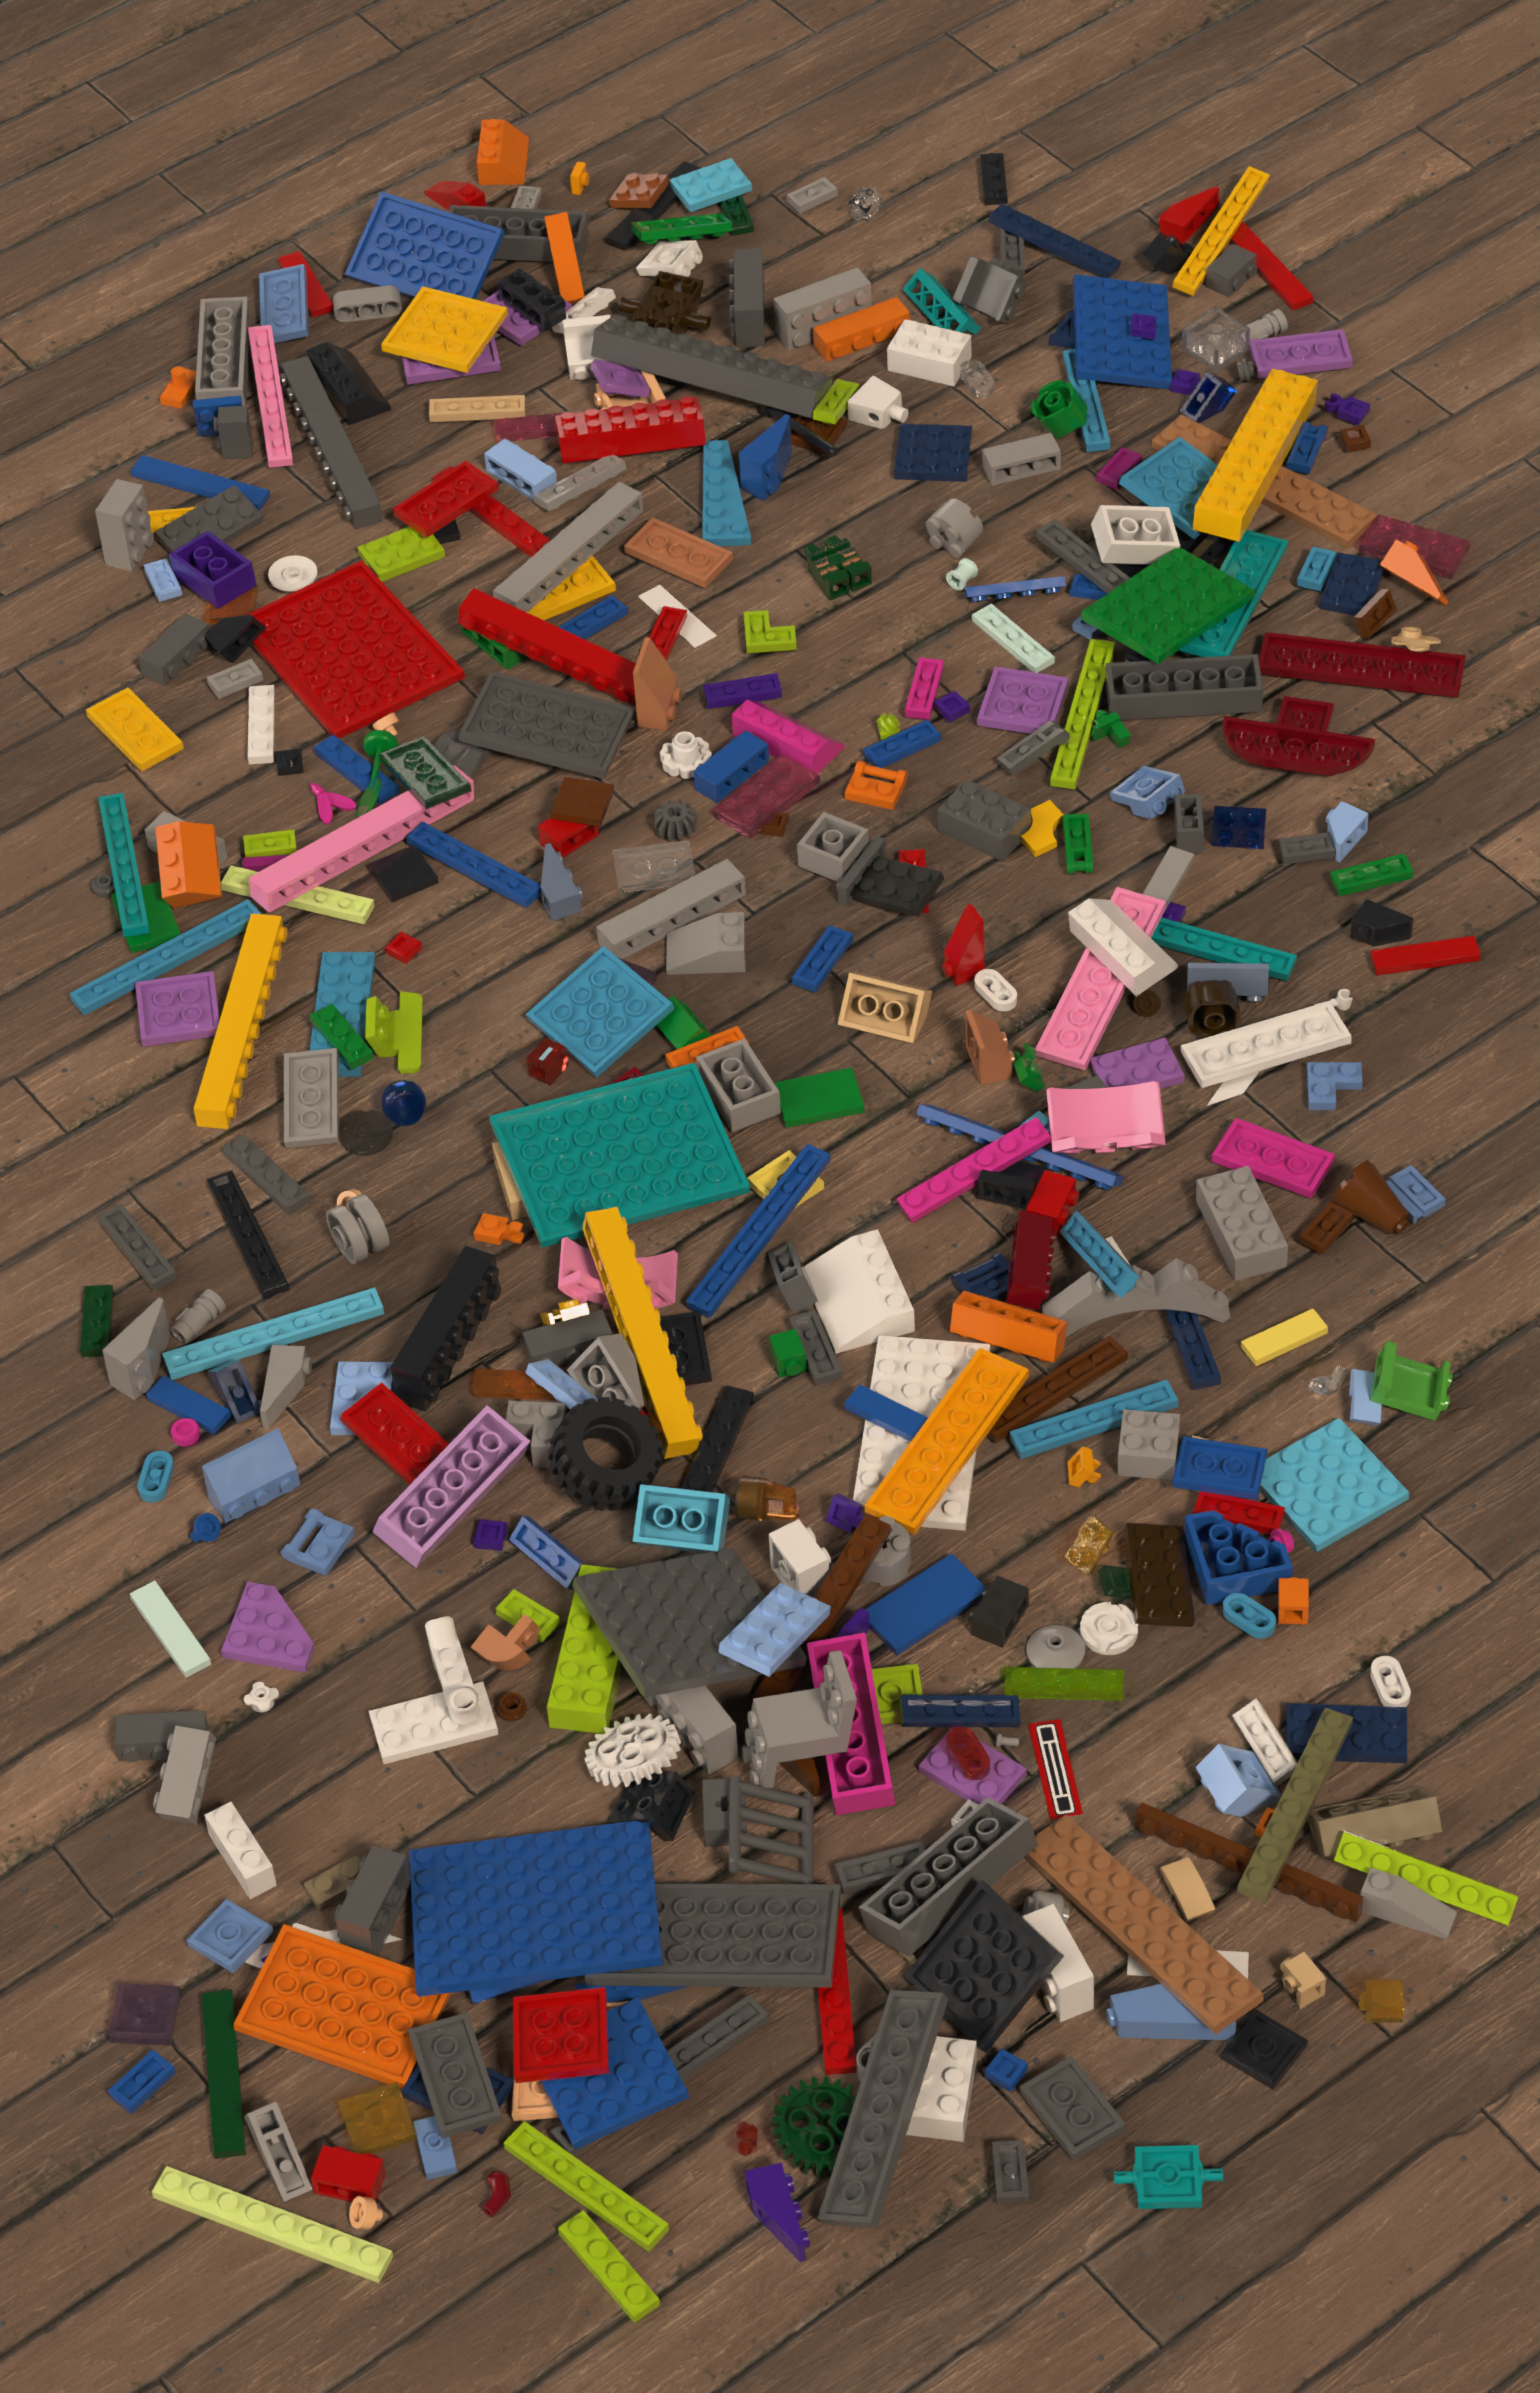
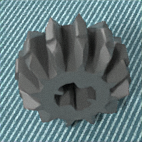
M669 800L667 805L660 804V808L655 810L654 829L656 833H659L661 839L668 838L670 842L678 839L681 842L683 837L690 838L692 832L696 831L697 814L695 809H692L690 803L683 804L681 800L673 803Z

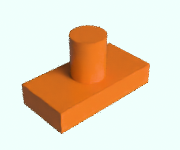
M176 366L171 369L172 379L161 394L160 403L161 405L183 409L195 390L196 371Z

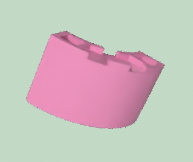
M1153 1081L1129 1086L1096 1089L1047 1088L1052 1151L1055 1153L1079 1154L1081 1151L1094 1150V1154L1114 1153L1115 1147H1130L1133 1150H1141L1166 1145L1160 1085L1158 1082Z
M568 1237L562 1238L558 1289L582 1303H586L588 1300L602 1304L603 1309L611 1310L590 1250L573 1242ZM672 1250L655 1256L636 1258L637 1262H641L643 1266L645 1285H649L651 1288L653 1307L658 1309L675 1303L678 1253Z

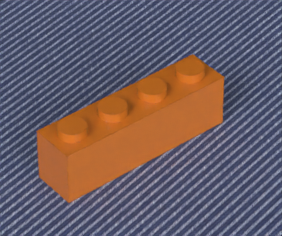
M898 297L883 301L813 327L814 347L826 362L893 338L905 319L910 320V312Z
M963 1291L953 1302L950 1332L959 1334L963 1338L983 1341L986 1344H990V1346L1003 1347L1016 1354H1026L1036 1357L1043 1362L1054 1363L1064 1351L1068 1321Z

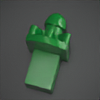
M1104 710L1096 712V719L1094 720L1096 725L1092 726L1093 730L1091 732V737L1094 741L1110 736L1116 746L1121 748L1130 743L1131 734L1121 722V718L1116 712L1110 714Z

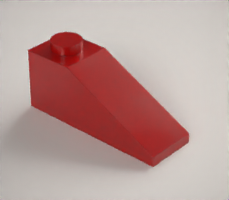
M440 181L425 190L427 197L448 211L450 205L486 207L485 193L471 183Z
M1215 186L1172 204L1159 217L1158 225L1160 226V232L1167 236H1170V234L1174 235L1182 244L1187 242L1219 207V188Z
M972 904L966 906L944 950L942 969L945 976L951 978L956 986L974 980L976 974L985 969L984 920Z

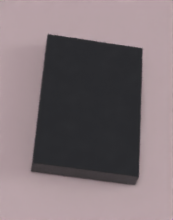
M700 1311L660 1317L661 1329L666 1331L668 1335L670 1354H674L676 1357V1371L678 1376L683 1378L685 1386L712 1382Z

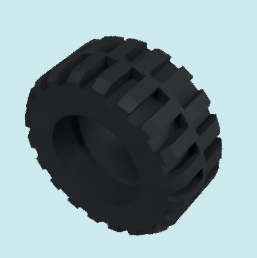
M599 1397L598 1401H595V1398L584 1400L583 1404H576L572 1407L570 1412L566 1413L550 1442L551 1447L548 1450V1458L551 1461L549 1467L553 1475L557 1474L555 1479L557 1485L567 1490L565 1494L571 1499L577 1498L580 1500L579 1504L585 1507L588 1504L593 1505L594 1510L603 1511L605 1507H609L610 1511L620 1510L622 1505L623 1507L633 1505L638 1500L640 1484L651 1485L662 1464L663 1457L661 1452L663 1451V1445L661 1440H657L660 1435L657 1428L650 1425L651 1419L646 1414L641 1415L638 1412L639 1408L633 1404L630 1407L624 1404V1400L617 1398L615 1401H610V1397ZM590 1438H602L614 1443L624 1453L628 1462V1468L610 1470L597 1465L587 1455L583 1441Z

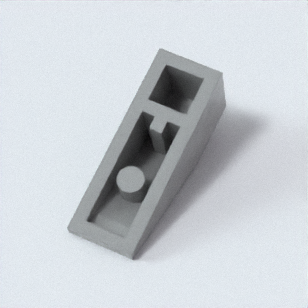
M272 1345L260 1409L263 1429H269L304 1387L306 1374H311L312 1360L307 1358L305 1346Z
M1370 1868L1361 1890V1896H1363L1362 1913L1448 1940L1457 1912L1403 1878Z
M277 2101L248 2113L245 2116L246 2122L282 2201H288L313 2190Z

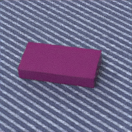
M1121 447L1096 475V481L1117 490L1121 486L1119 484L1121 476L1142 463L1143 455Z

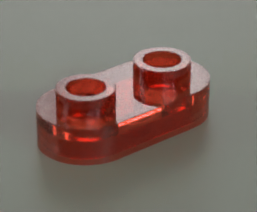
M956 1727L950 1730L946 1737L947 1751L962 1775L969 1780L985 1778L990 1772V1758L975 1733L967 1727ZM963 1744V1745H965V1746H964V1747H958L957 1745Z

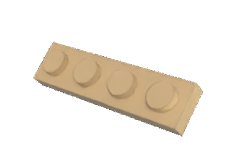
M525 395L430 399L429 419L430 422L525 418Z

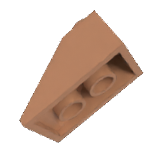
M645 637L633 671L638 727L668 730L670 721L675 720L676 703L681 702L682 689L678 688V677L651 638Z

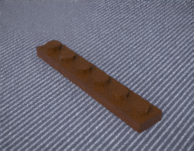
M1108 1336L1015 1395L987 1436L995 1444L1009 1436L1010 1431L1023 1427L1128 1360V1352L1115 1339Z

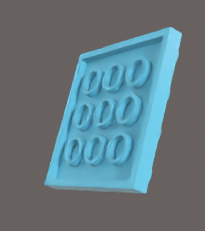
M1340 1418L1267 1458L1260 1492L1272 1505L1285 1507L1284 1518L1315 1552L1322 1550L1409 1500V1491Z

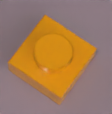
M577 162L570 175L572 194L581 195L584 187H587L589 184L590 175L586 171V163Z

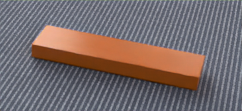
M563 212L545 216L560 295L571 304L578 303L585 297L568 213Z

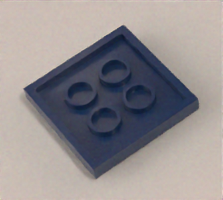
M900 423L894 479L967 482L972 426Z

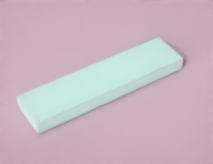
M993 604L972 614V621L1032 672L1038 673L1055 663V657Z
M156 1581L130 1593L132 1602L185 1678L211 1665L209 1656Z

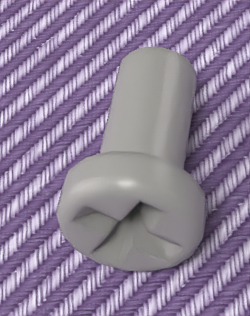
M997 1733L996 1747L1000 1748L1001 1745L1018 1747L1019 1738L1002 1736V1733Z

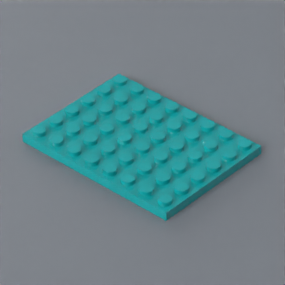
M695 1063L489 1117V1123L541 1248L559 1244L564 1237H568L571 1240L585 1237L582 1227L586 1212L618 1207L621 1217H625L627 1225L750 1193L749 1182Z

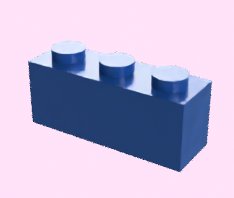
M747 730L734 737L729 744L696 768L694 771L695 790L718 804L769 763L768 743Z

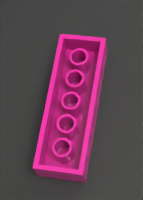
M859 1633L807 1643L814 1689L820 1688V1684L824 1682L823 1667L827 1665L829 1652L841 1650L857 1698L847 1752L826 1755L836 1816L896 1805L866 1634Z

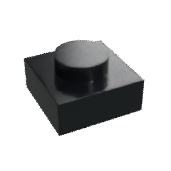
M301 748L276 751L278 776L304 773Z

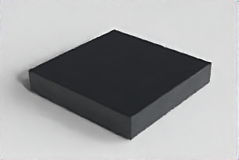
M415 845L369 864L370 872L392 902L438 883V876Z
M1255 2009L1221 2052V2059L1274 2090L1308 2046V2040Z

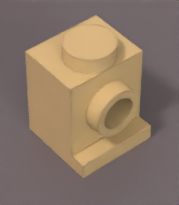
M1305 1952L1296 1957H1288L1281 1963L1280 1969L1283 1972V1985L1290 1994L1294 1993L1297 1996L1296 2006L1299 2009L1325 1995L1326 1977Z

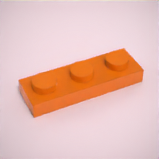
M735 1026L665 1054L666 1062L671 1069L691 1063L696 1064L697 1056L744 1039L745 1036L739 1027Z

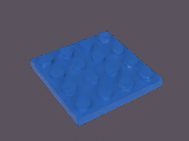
M639 1997L608 2011L609 2074L540 2081L574 2150L689 2098L688 2090Z

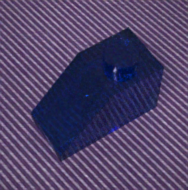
M1206 371L1180 409V412L1189 419L1201 423L1224 411L1238 390L1223 378Z

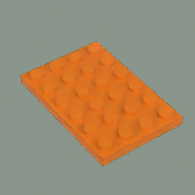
M283 1924L234 2022V2030L402 2089L418 2066L408 2029L439 2021L452 1993L418 1997L415 1969Z

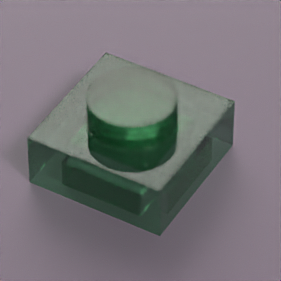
M1104 1565L1098 1570L1105 1596L1129 1599L1132 1596L1130 1576L1127 1568Z

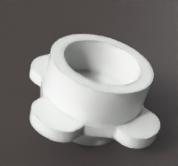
M256 1682L253 1684L250 1694L244 1696V1703L248 1706L251 1705L257 1712H266L273 1707L274 1699L278 1698L279 1692L276 1688L264 1686L263 1682Z

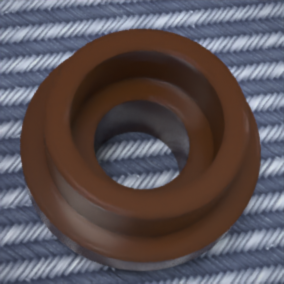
M514 1692L503 1695L497 1705L498 1714L507 1721L521 1719L527 1711L525 1699Z

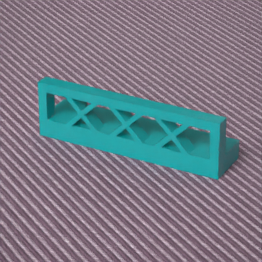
M919 268L903 288V291L935 326L950 330V324L958 322L960 325L955 331L964 333L965 330H968L976 335L981 330V326L958 302L952 300L953 296L946 288L924 269ZM920 281L922 283L921 292L913 293L912 290ZM933 295V305L926 306L927 296ZM939 309H946L945 318L938 319Z

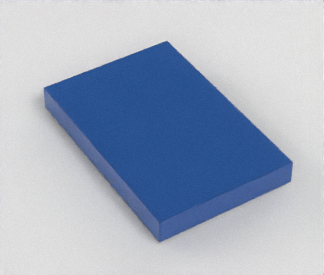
M1182 1436L1172 1487L1258 1500L1268 1449Z

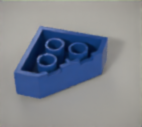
M1214 1510L1185 1516L1184 1537L1206 1605L1221 1603L1228 1595L1233 1593H1242L1252 1597L1277 1592L1279 1578L1292 1577L1293 1567L1284 1544L1276 1540L1271 1542L1259 1536V1532L1241 1523L1235 1525L1225 1520L1224 1515Z

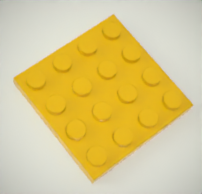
M423 286L382 342V351L468 373L508 316L507 307Z

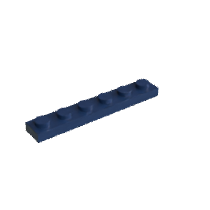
M1002 203L989 216V223L1103 278H1110L1120 268L1121 261L1111 255L1097 250Z

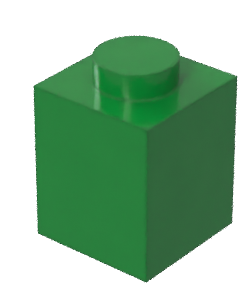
M796 1329L769 1336L770 1355L780 1378L794 1376L807 1371L806 1353Z

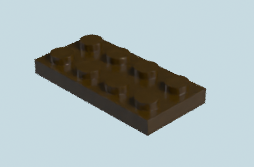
M1126 1523L1124 1533L1135 1624L1193 1627L1195 1615L1183 1526Z

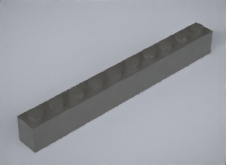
M306 356L281 363L282 373L279 374L281 386L283 388L286 387L289 402H294L296 417H301L300 423L303 431H308L307 437L310 446H315L316 458L318 461L322 460L321 465L324 475H329L330 487L332 491H337V501L339 506H344L343 511L346 520L352 522L355 530L383 522L380 502L309 357Z

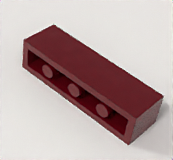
M1020 1210L1013 1230L1006 1303L1039 1310L1042 1300L1047 1301L1050 1284L1046 1282H1049L1052 1272V1266L1048 1264L1051 1263L1054 1248L1050 1246L1053 1245L1055 1230L1051 1229V1217Z

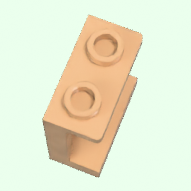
M641 371L650 388L648 398L640 396L632 398L618 393L610 395L603 392L600 384L597 383V393H594V400L596 406L601 407L602 410L609 409L612 406H632L635 403H656L659 400L665 399V396L653 373Z

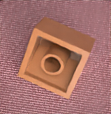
M972 1010L965 1011L966 1048L980 1084L984 1085L1011 1079L1012 1067H1015V1058L1013 1052L1007 1050L1008 1041L1005 1032H1000L996 1021Z

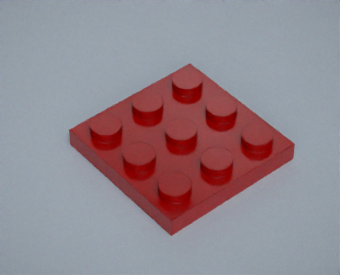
M605 1987L513 1997L514 2078L516 2083L609 2074L608 2005Z

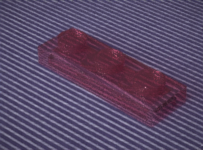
M562 413L494 419L496 443L501 442L503 439L518 441L557 437L555 416Z

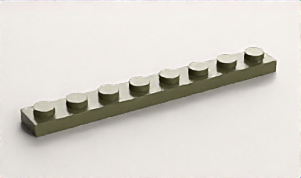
M1328 1708L1324 1709L1238 1884L1237 1893L1265 1903L1267 1902L1352 1727L1353 1717Z

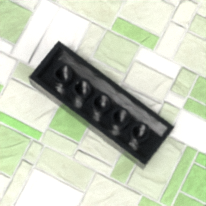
M468 1246L464 1247L390 1368L394 1393L407 1406L426 1412L431 1403L436 1402L441 1386L450 1379L455 1363L461 1361L466 1345L475 1338L477 1327L481 1321L486 1320L493 1301L498 1300L501 1294V1286L498 1280L499 1268H497L495 1255Z

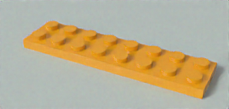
M979 1348L864 1505L865 1513L873 1515L878 1519L883 1516L892 1517L907 1532L915 1535L1029 1377V1369Z

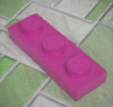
M919 657L905 707V717L930 720L944 670V660Z

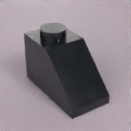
M251 614L221 618L205 637L222 656L231 663H234L267 627Z
M1368 899L1364 901L1351 919L1350 937L1371 946L1410 940L1412 937V917Z

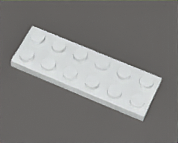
M1327 1001L1181 1045V1054L1201 1088L1350 1044L1351 1034L1331 1002Z

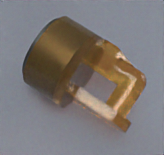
M743 1475L738 1481L735 1499V1514L738 1515V1518L764 1521L765 1518L794 1520L800 1516V1507L796 1504V1491L794 1488L783 1486L763 1477ZM768 1498L783 1499V1501L768 1500Z

